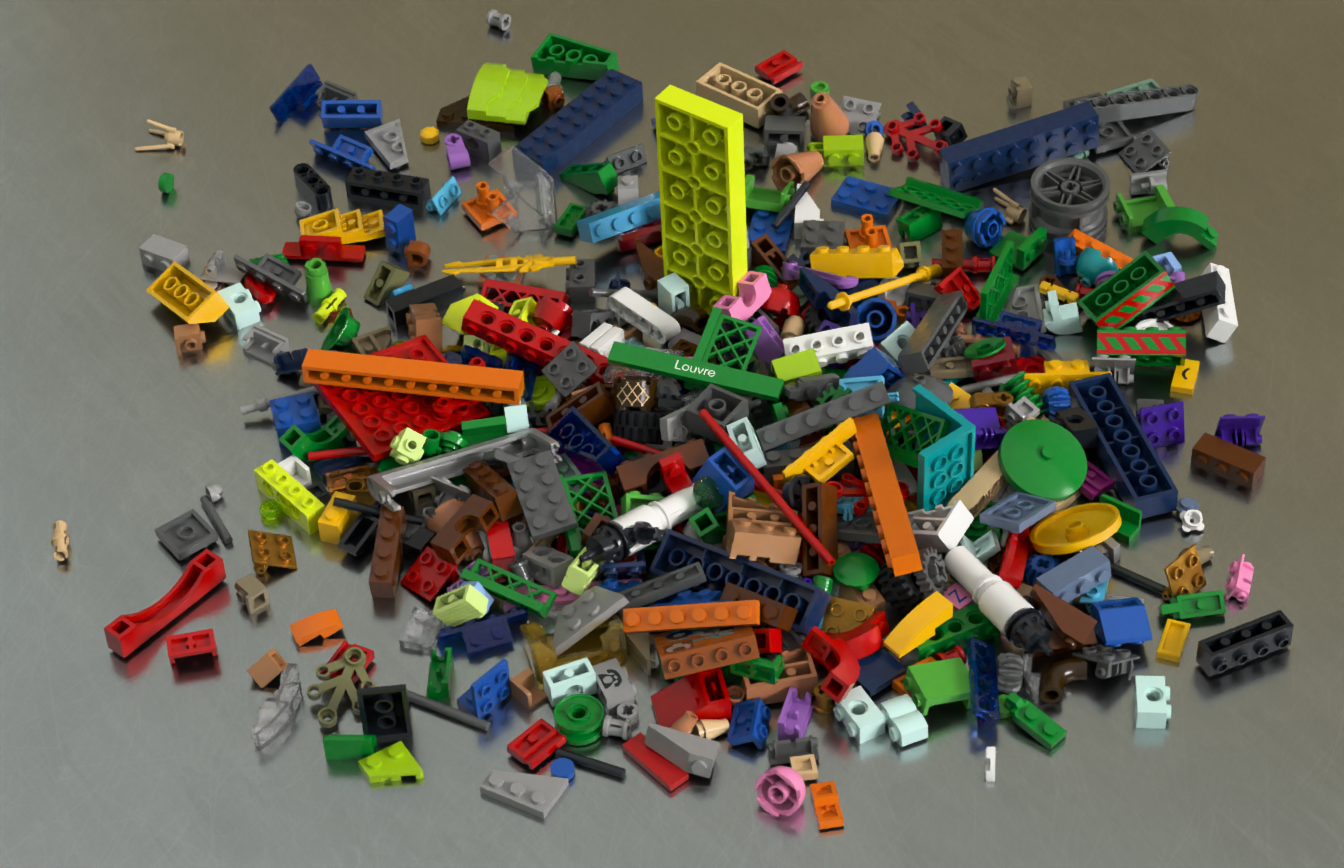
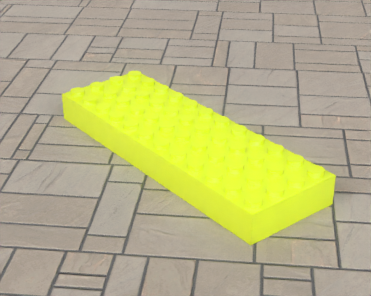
M669 85L654 98L664 277L675 272L689 285L690 307H698L710 315L713 306L724 295L739 297L737 282L748 272L743 114Z

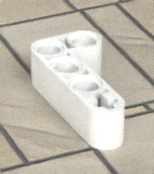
M627 287L621 288L607 298L606 310L615 311L614 324L619 327L630 323L660 344L666 343L681 332L677 320Z

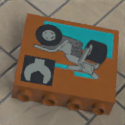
M751 626L675 630L653 635L658 659L660 657L665 680L760 658L756 637Z

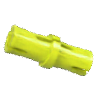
M336 288L329 298L322 301V306L313 314L314 321L318 324H323L331 313L334 314L337 311L339 304L346 298V293L342 289Z

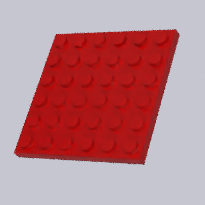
M426 335L369 354L448 363ZM313 384L373 462L390 456L392 450L390 444L396 435L398 436L399 432L407 427L423 435L426 429H434L438 432H447L449 430L457 432L462 430L461 422L490 418L491 415L481 401L476 405L469 404L456 407L450 416L439 417L432 407L433 402L436 400L435 396Z

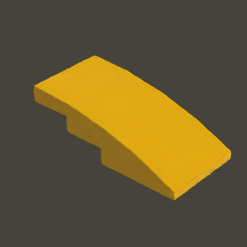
M338 208L299 220L301 235L341 237L342 244L369 241L386 236L384 234L386 232L384 231V219L382 218L384 214L382 209L362 215L360 209L340 215Z

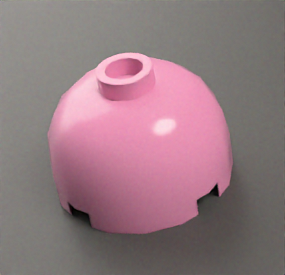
M772 767L764 772L755 784V790L757 789L758 803L766 812L777 817L779 814L786 815L785 817L792 815L802 805L806 796L803 778L791 767Z

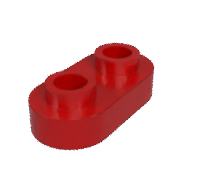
M251 274L246 275L244 286L246 289H249L257 301L262 304L272 303L275 299L276 291L270 284L266 282L260 283Z

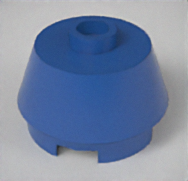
M991 207L975 210L966 219L965 234L980 248L994 247L1004 237L1001 236L1003 225H1006L1005 218L1002 213Z

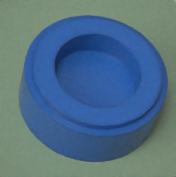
M568 758L554 760L550 765L551 777L568 778V781L571 780L575 775L574 763Z

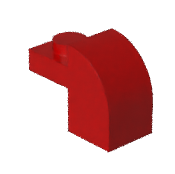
M753 629L759 654L782 653V629Z

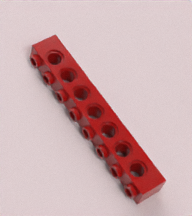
M476 299L472 301L462 320L461 330L467 334L474 335L489 344L499 346L510 353L517 354L528 361H533L544 367L571 343L567 339ZM578 345L598 367L597 373L586 379L587 383H582L585 386H591L598 381L601 384H613L614 377L621 376V379H625V376H630L631 368L609 364L607 357Z

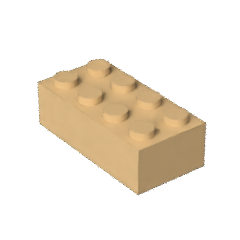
M721 62L696 81L697 96L742 113L743 122L758 129L765 124L766 115H774L770 107L771 98L775 94L782 93L781 89Z

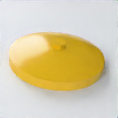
M1088 503L1058 511L1040 521L1030 532V540L1034 550L1047 555L1073 553L1087 549L1092 545L1095 546L1111 537L1120 528L1122 519L1118 508L1111 504Z

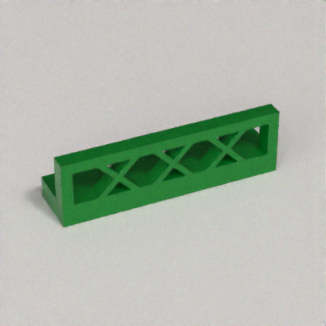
M477 558L471 571L464 568L460 575L463 581H478L490 595L543 619L546 618L558 596L556 592ZM480 567L487 568L490 576L485 578L477 574ZM505 576L508 578L510 585L503 586L497 583L495 579ZM525 585L528 587L529 594L523 595L515 591V588ZM541 594L549 596L545 605L535 600L534 597Z

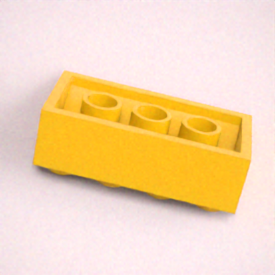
M862 245L855 249H849V246H839L836 249L820 246L810 254L812 269L844 277L850 275L858 278H894L904 267V262L898 249L890 248V245H880L877 248Z
M175 261L145 290L188 324L215 322L230 307L217 291Z

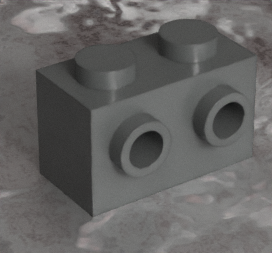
M577 259L576 264L566 268V281H569L565 282L566 295H570V303L596 302V297H590L588 294L590 288H596L595 259Z

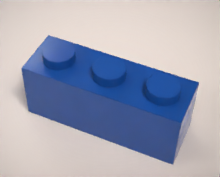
M322 100L321 120L323 128H375L383 125L381 100Z

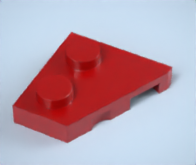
M961 266L954 269L934 287L935 291L940 294L961 290L969 308L967 313H970L980 305V293Z

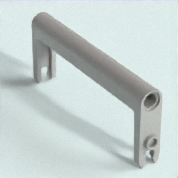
M529 428L367 476V486L374 499L392 512L401 510V506L391 499L395 497V494L432 484L434 482L431 476L438 479L440 477L449 479L464 474L462 469L469 467V464L475 461H482L484 452L492 451L494 448H501L506 450V453L509 455L526 456L551 450L555 463L562 461L561 456L556 454L560 445L556 440L536 428Z

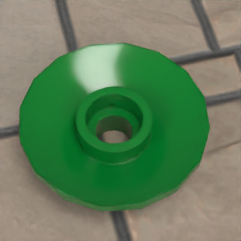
M993 337L978 341L965 349L964 356L968 359L993 356L1006 345L1005 339Z

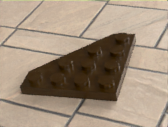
M470 95L441 108L436 120L437 127L459 128L468 120L467 106ZM469 119L499 132L514 133L516 124Z

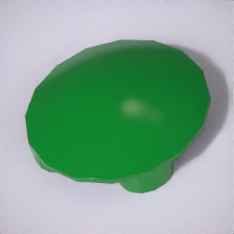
M858 552L847 553L839 557L833 566L834 581L836 583L856 587L861 591L869 588L870 583L875 581L880 571L879 565L873 557Z

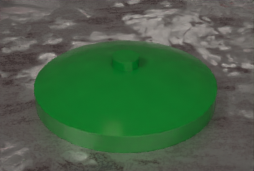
M1031 419L1019 422L1007 431L999 445L998 462L1000 470L1007 482L1018 492L1060 502L1074 495L1086 478L1087 459L1081 444L1068 430L1051 421Z

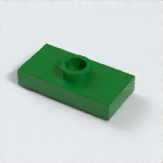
M570 203L553 226V232L573 237L578 230L576 221L585 218L586 206Z

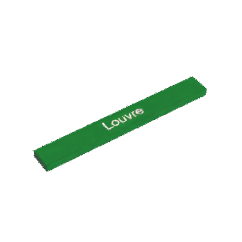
M616 341L613 342L607 358L609 364L706 386L713 384L727 391L775 402L779 401L784 385L783 379Z

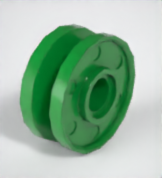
M572 694L564 697L556 704L553 711L555 728L561 735H566L567 744L575 746L587 745L595 742L602 736L604 709L597 698L587 694Z

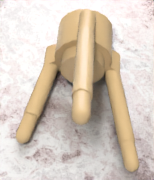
M147 119V123L167 130L164 132L149 129V132L164 136V141L168 144L135 147L134 150L175 149V146L182 145L184 133L174 127Z
M993 188V191L1004 199L994 198L995 201L1007 208L1005 211L1007 218L1004 217L1006 223L1013 225L1014 222L1020 224L1026 216L1027 209L1021 207L1019 203L1013 201L998 189Z

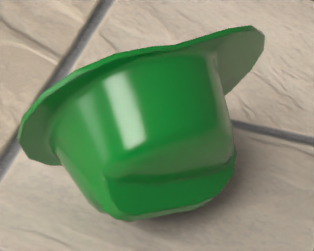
M345 307L338 313L331 330L322 344L321 350H329L333 345L348 346L352 343L351 338L357 337L360 323L349 315V308Z

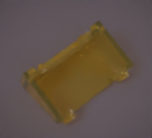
M617 613L613 614L558 657L552 646L553 636L546 637L544 628L539 623L532 622L520 625L521 636L534 675L542 685H544L543 671L586 657L592 666L617 658L620 666L625 665L628 661L623 624Z

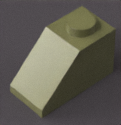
M381 260L363 298L381 307L386 303L385 300L389 299L393 290L405 285L410 273L396 264Z

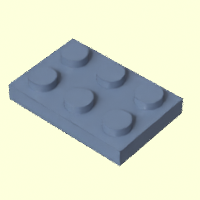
M1016 491L980 514V523L987 524L991 528L1006 529L1010 533H1021L1056 510V501Z

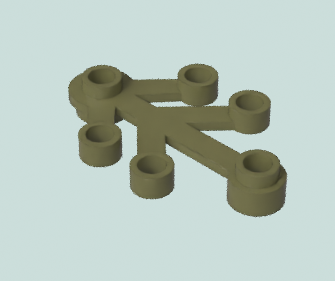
M358 647L347 649L342 659L327 665H319L316 668V677L325 682L311 684L307 688V696L313 701L320 699L322 693L335 689L328 707H323L318 712V723L323 728H332L336 725V711L345 691L352 702V712L360 716V710L355 708V706L359 705L357 690L351 680L354 671L361 681V688H364L366 685L375 687L374 681L369 678L364 668L366 655ZM352 658H357V659H358V661H356V662H352V661H350V660H351ZM344 669L342 675L327 680L330 677V673ZM321 670L327 671V673L324 675L320 674L319 672ZM312 690L318 691V693L315 695L311 694L310 692ZM325 718H331V719H332V720L329 721V722H325V721H324Z

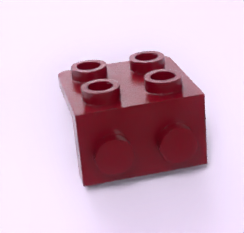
M1009 336L1001 337L1005 339L1006 345L998 353L985 358L971 359L975 382L1018 373L1012 340Z

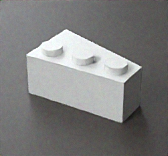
M961 500L954 501V505L943 507L942 504L936 505L935 510L927 512L924 509L907 513L914 515L915 523L912 526V531L918 550L932 547V549H937V552L948 553L957 547L974 519Z

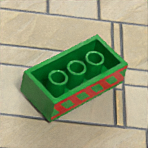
M1144 251L1077 301L1089 321L1098 330H1101L1102 327H1114L1115 330H1119L1176 287L1161 265L1147 251Z
M1102 327L1101 330H1097L1096 355H1108L1109 358L1128 355L1131 358H1136L1135 366H1184L1186 359V330H1181L1180 327H1170L1168 330H1159L1158 327H1147L1146 330H1137L1136 327H1124V330H1115L1114 327Z

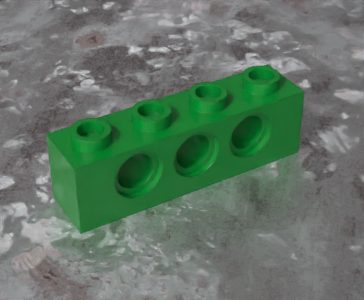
M974 603L954 611L952 618L935 628V635L911 650L909 654L916 663L930 656L935 659V654L938 652L945 653L957 645L961 648L971 646L989 637H994L1001 632L981 613L979 605Z

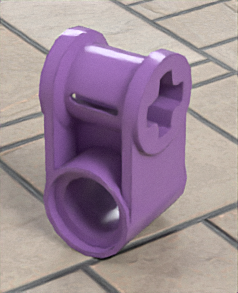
M455 133L447 135L444 141L447 148L446 157L450 170L469 167L470 158L461 135Z

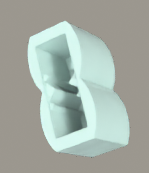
M908 694L880 703V711L885 716V725L889 729L892 741H896L903 747L928 738L927 722L917 710Z

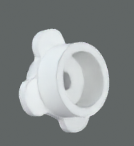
M1192 509L1180 513L1179 518L1182 520V530L1184 532H1190V530L1202 531L1204 529L1202 513L1199 510Z

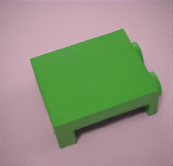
M747 174L745 176L746 208L781 212L797 191V188H794V181H790L784 190L780 191L754 187L755 175Z
M1164 184L1156 186L1155 195L1124 200L1121 193H1116V201L1113 202L1114 212L1118 213L1121 226L1125 227L1128 234L1142 232L1144 219L1155 211L1167 207H1175Z
M961 657L908 666L906 676L903 678L905 690L910 693L916 708H918L923 716L928 714L929 707L933 705L962 700L966 709L975 708L979 689Z

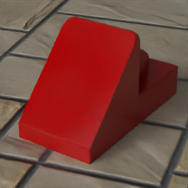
M680 452L658 460L666 491L675 493L693 485L686 473L684 460Z

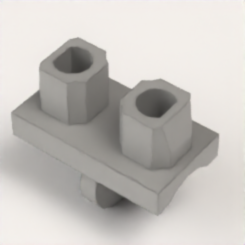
M1163 169L1129 174L1130 194H1154L1156 186L1164 184L1167 190V171Z

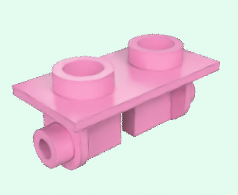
M1242 554L1237 561L1233 560L1229 566L1228 573H1230V578L1225 585L1227 590L1226 601L1231 596L1241 602L1249 597L1254 567L1250 562H1244L1245 554Z

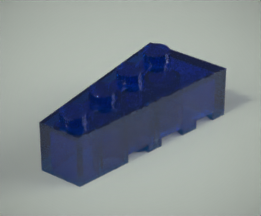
M574 406L545 433L559 443L558 453H566L569 458L601 472L606 471L610 476L616 472V466L627 461Z

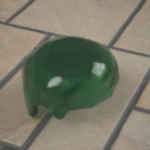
M710 476L698 478L694 483L692 493L696 504L701 509L708 507L710 511L724 506L723 503L720 504L724 496L719 494L715 480Z

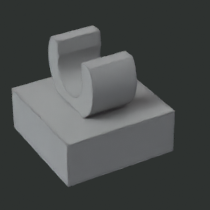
M1109 537L1095 547L1112 563H1116L1121 559L1120 544L1112 537Z

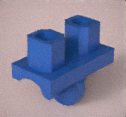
M1072 236L1053 239L1055 276L1075 274L1077 262L1075 238Z

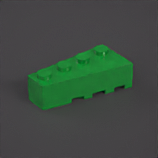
M551 32L531 56L533 72L536 74L597 81L610 69L619 70L616 52Z

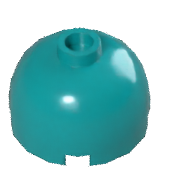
M1085 248L1080 253L1075 268L1081 284L1089 288L1096 287L1095 279L1102 272L1119 271L1117 264L1109 256L1105 259L1100 256L1102 252L1094 248Z

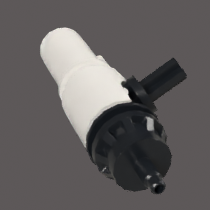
M692 483L693 485L675 492L660 501H652L648 505H640L596 529L593 536L587 539V551L579 556L580 562L592 559L598 565H604L608 562L616 563L656 541H661L667 529H672L675 525L709 506L707 492L700 484Z
M957 546L948 552L944 559L945 569L972 595V600L975 604L979 605L981 613L1009 642H1012L1017 648H1023L1030 654H1035L1039 651H1042L1047 656L1053 654V650L1048 645L1051 632L1046 627L1044 618L1038 612L1040 609L1029 595L1022 596L1010 583L1003 581L998 575H993L965 546Z

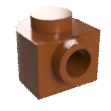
M556 84L546 87L541 98L542 104L549 111L563 107L565 102L564 92Z
M410 240L409 245H406L404 249V258H407V266L424 267L431 253L430 246L422 241Z

